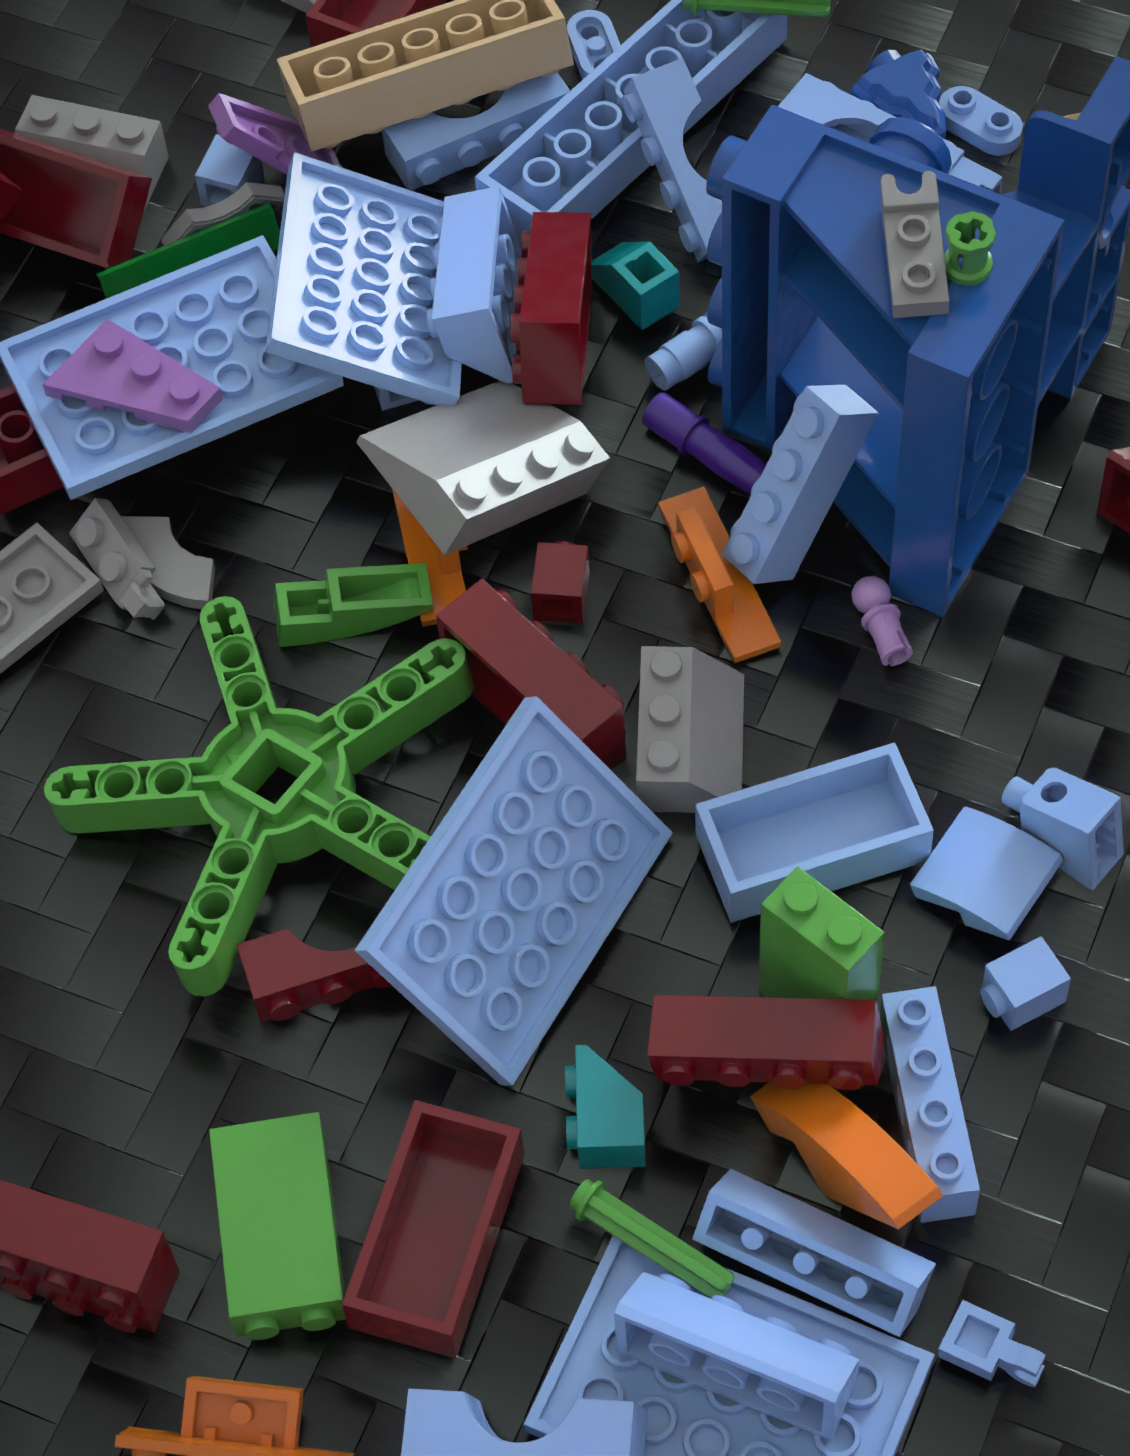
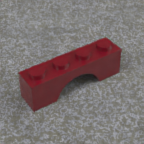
M288 928L237 944L243 970L260 1023L271 1019L275 1021L287 1020L296 1016L303 1009L322 1003L337 1004L347 1000L353 993L372 987L387 988L392 986L354 951L356 947L341 951L316 949L300 941Z

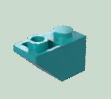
M622 242L592 260V279L641 330L680 307L679 271L651 242Z
M575 1045L576 1065H565L566 1099L576 1098L577 1116H566L567 1150L578 1149L579 1169L646 1167L643 1093L587 1045Z

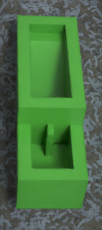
M427 564L333 568L326 570L325 580L275 583L273 608L279 647L314 644L348 638L386 628L432 611L433 601Z

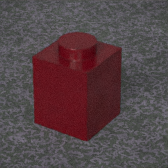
M567 541L555 543L538 542L531 588L533 620L583 623L590 574L588 546L575 545Z

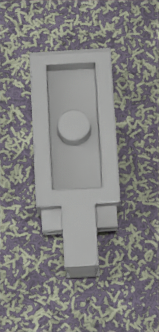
M94 498L69 534L114 602L121 609L128 610L133 618L145 617L155 620L166 606L150 583L153 578L152 573L156 568L112 503L107 499Z

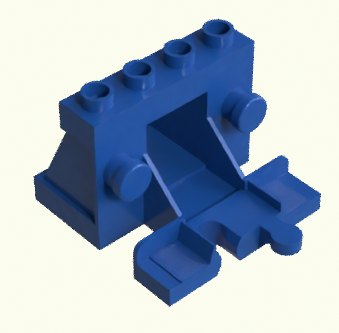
M1118 56L1114 58L1077 120L1068 119L1044 110L1036 111L1030 116L1024 131L1018 189L1002 195L948 174L952 165L949 148L943 138L932 128L917 120L905 117L889 118L877 127L870 141L866 142L775 105H771L748 141L733 135L727 137L716 152L709 169L706 191L709 196L722 200V212L709 238L707 259L712 263L722 266V277L711 297L707 320L709 324L722 329V338L714 351L709 365L708 381L722 388V430L772 451L775 441L782 435L793 413L796 399L806 386L845 384L879 414L833 502L890 567L889 587L891 595L942 618L1029 471L1037 410L1040 401L1047 390L1069 399L1072 398L1112 328L1130 222V191L1126 188L1130 174V61ZM925 171H932L935 173L937 181L944 254L950 248L945 236L949 220L957 214H965L971 211L982 213L992 220L993 227L996 230L995 242L993 247L989 249L993 260L992 271L985 281L969 286L954 283L947 277L949 314L893 318L880 209V179L884 174H891L894 176L896 187L900 192L912 194L919 191L922 187V174ZM976 228L975 239H979L980 230ZM959 258L958 266L960 269H962L963 258Z

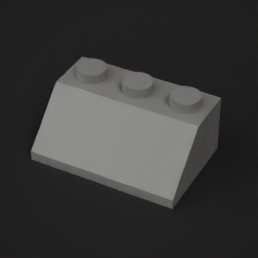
M31 95L15 128L16 134L152 177L145 209L169 158L161 121Z
M641 646L636 790L637 797L652 812L695 813V804L742 790L743 673L694 647Z

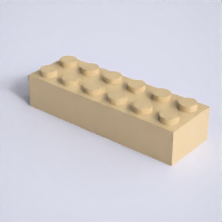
M454 0L276 59L289 106L311 152L321 148H333L342 141L363 134L378 133L388 126L409 119H420L430 112L451 105H462L475 97L496 90H508L517 83L538 76H550L557 73L560 69L574 65L565 17L554 0Z

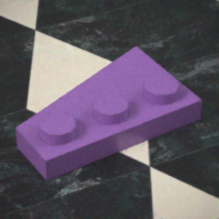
M218 93L208 105L217 125V132L226 142L235 145L285 174L288 172V165L294 152L341 167L332 148H321L311 152L295 118Z
M108 319L42 384L45 395L48 397L63 400L64 396L85 400L87 407L105 411L108 406L132 412L135 419L192 433L223 400L220 387Z

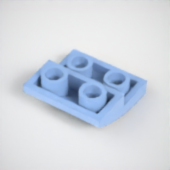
M964 806L912 880L910 886L916 898L959 912L966 926L1010 940L1063 862V858L1059 852L1015 826Z

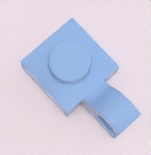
M962 1300L938 1348V1357L991 1381L997 1368L1000 1367L1017 1381L1034 1388L1045 1368L1042 1363L1046 1355L1032 1347L1011 1340L1015 1333V1323Z

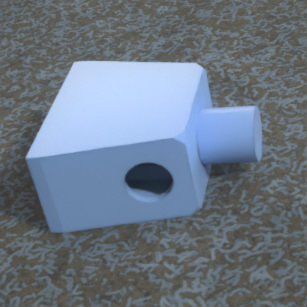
M1055 767L1047 769L1034 785L1016 776L1005 787L1001 799L1002 803L1020 813L1022 831L1059 852L1063 858L1059 868L1087 888L1094 890L1124 855L1121 799L1114 793Z

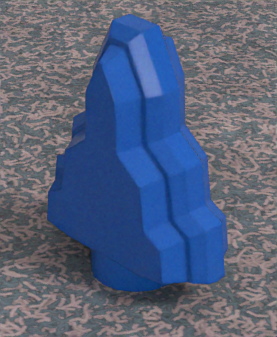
M922 49L903 56L896 50H887L878 54L868 65L867 72L851 88V95L860 100L869 101L877 108L895 117L917 120L932 128L941 138H946L945 112L938 104L941 96V87L937 82L940 69L931 54L924 53Z

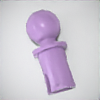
M877 576L863 577L855 583L851 592L852 603L859 612L864 613L861 619L862 627L869 631L873 637L884 666L888 664L890 666L902 664L912 656L913 650L902 630L899 621L901 614L897 605L889 604L891 600L890 587L884 579Z

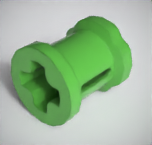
M971 211L965 214H957L949 220L945 231L950 247L944 254L946 276L954 283L960 285H976L985 281L992 271L993 260L989 249L993 247L995 242L996 230L993 227L992 220L982 213ZM976 228L980 230L979 239H975ZM959 258H963L962 269L958 266Z

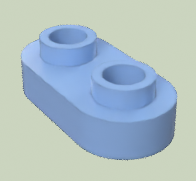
M580 11L568 21L567 32L572 55L580 75L584 79L621 45L611 20L600 11Z
M953 87L941 95L939 105L945 112L946 130L980 150L995 156L1010 154L1019 147L1023 124L1016 113L970 87Z

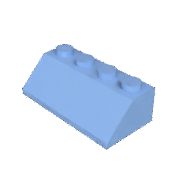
M500 186L447 196L444 199L443 217L437 219L440 246L434 248V262L437 274L436 278H431L430 280L433 309L427 310V323L432 338L440 339L446 357L506 384L513 383L512 362L513 354H516V343H511L510 329L511 314L515 313L514 292L515 285H518V260L522 258L518 235Z
M643 1272L618 1302L614 1311L617 1353L832 1441L858 1378L859 1359L851 1356V1351L844 1345L829 1339H820L818 1343L798 1335V1331L794 1326L775 1317H766L765 1321L744 1313L743 1307L737 1302L720 1295H714L710 1299L692 1292L686 1282L669 1274H660L658 1277Z

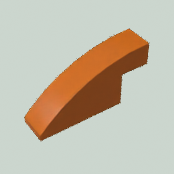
M769 1082L750 1096L769 1131L794 1142L825 1197L896 1229H900L943 1197L934 1181L896 1141L854 1103L830 1085L806 1083L801 1088L788 1089Z

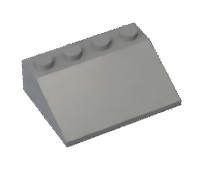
M497 381L460 396L456 405H436L360 435L356 441L444 555L587 494L610 459L580 420L551 404H522V389L512 383L506 384L502 381Z

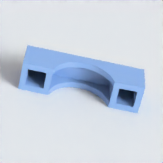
M680 58L632 77L623 90L625 95L622 96V103L627 117L632 123L637 122L644 139L641 140V147L647 162L651 166L656 165L663 182L660 183V191L664 202L669 209L675 208L682 224L679 226L682 243L686 250L694 252L697 261L701 262L707 259L709 238L722 212V200L707 194V180L702 178L692 168L684 151L683 131L685 123L702 100L684 59Z
M557 72L550 76H538L517 83L514 87L504 90L501 98L494 106L476 116L447 118L430 112L423 118L409 119L388 126L382 130L385 155L408 190L412 191L421 186L432 184L442 177L466 167L475 166L482 160L503 152L570 90Z
M808 73L801 78L778 106L866 142L870 141V138L881 123L889 118H896L877 108L871 102L860 100L838 89L832 83L822 81ZM943 139L951 154L952 165L948 172L949 174L960 158L964 157V150L956 147L952 142Z
M408 1388L401 1456H644L648 1410L634 1401L577 1398L568 1416L551 1433L534 1441L515 1443L504 1441L495 1434L485 1418L480 1400L461 1391Z

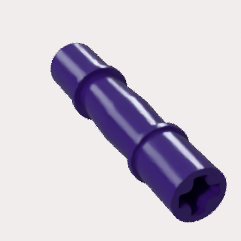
M665 392L655 396L644 411L642 424L678 448V452L682 455H692L716 475L748 493L751 497V489L754 483L761 477L767 463L741 443L710 426L708 418L703 415L699 416Z

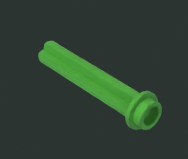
M683 0V10H692V15H697L698 10L825 18L830 13L831 0Z
M586 1179L577 1188L569 1204V1207L576 1211L575 1218L583 1222L588 1219L664 1270L683 1280L707 1298L711 1299L714 1295L726 1296L734 1281V1275L731 1271L607 1192L604 1182L598 1180L593 1183Z

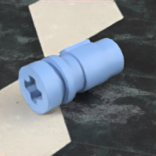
M707 313L694 320L691 329L678 334L660 346L659 350L645 358V368L652 381L660 389L666 391L706 367L722 338V329L708 323Z

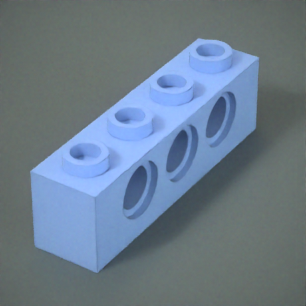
M936 986L882 994L880 1021L886 1043V1059L905 1151L934 1181L943 1194V1197L918 1214L920 1223L973 1216L976 1214L980 1188Z

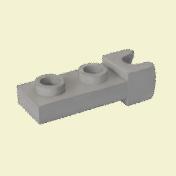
M925 171L922 174V187L916 193L905 194L897 189L893 175L884 174L880 179V209L893 318L949 314V294L936 175L932 171Z

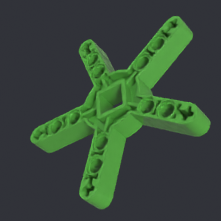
M217 597L209 601L202 608L200 624L231 724L211 741L202 757L68 766L58 769L49 776L44 786L45 797L61 827L70 833L79 834L211 824L217 840L171 940L168 951L175 971L183 987L189 993L195 996H208L216 993L224 986L239 954L237 944L244 942L278 863L302 859L323 848L393 890L398 887L431 836L357 795L354 775L471 696L474 689V679L463 646L456 640L438 639L429 643L317 717L298 709L277 708L255 636L242 604L233 597ZM280 767L296 776L297 779L276 804H273L257 795L256 792L274 771ZM403 853L402 855L393 857L396 854ZM224 914L220 918L214 919L215 917Z

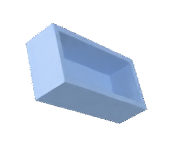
M895 742L695 804L696 836L731 923L761 914V903L797 866L827 889L834 891L926 862L931 855L934 830Z

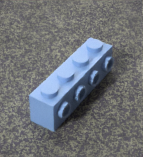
M845 384L805 387L794 403L793 413L782 435L775 441L772 447V455L761 477L754 483L751 489V497L741 517L731 529V537L722 555L753 584L793 580L879 414Z
M730 1169L709 1191L692 1238L694 1241L898 1337L901 1336L917 1313L936 1265L934 1262L733 1169Z

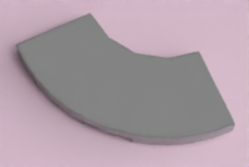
M246 182L234 194L218 203L203 208L186 209L161 238V241L165 246L267 203H270L273 212H275L284 203L285 194L281 186Z
M121 516L156 568L152 573L153 578L150 583L160 597L172 603L195 609H202L212 600L216 569L214 560L193 555L180 547L173 537L169 517Z

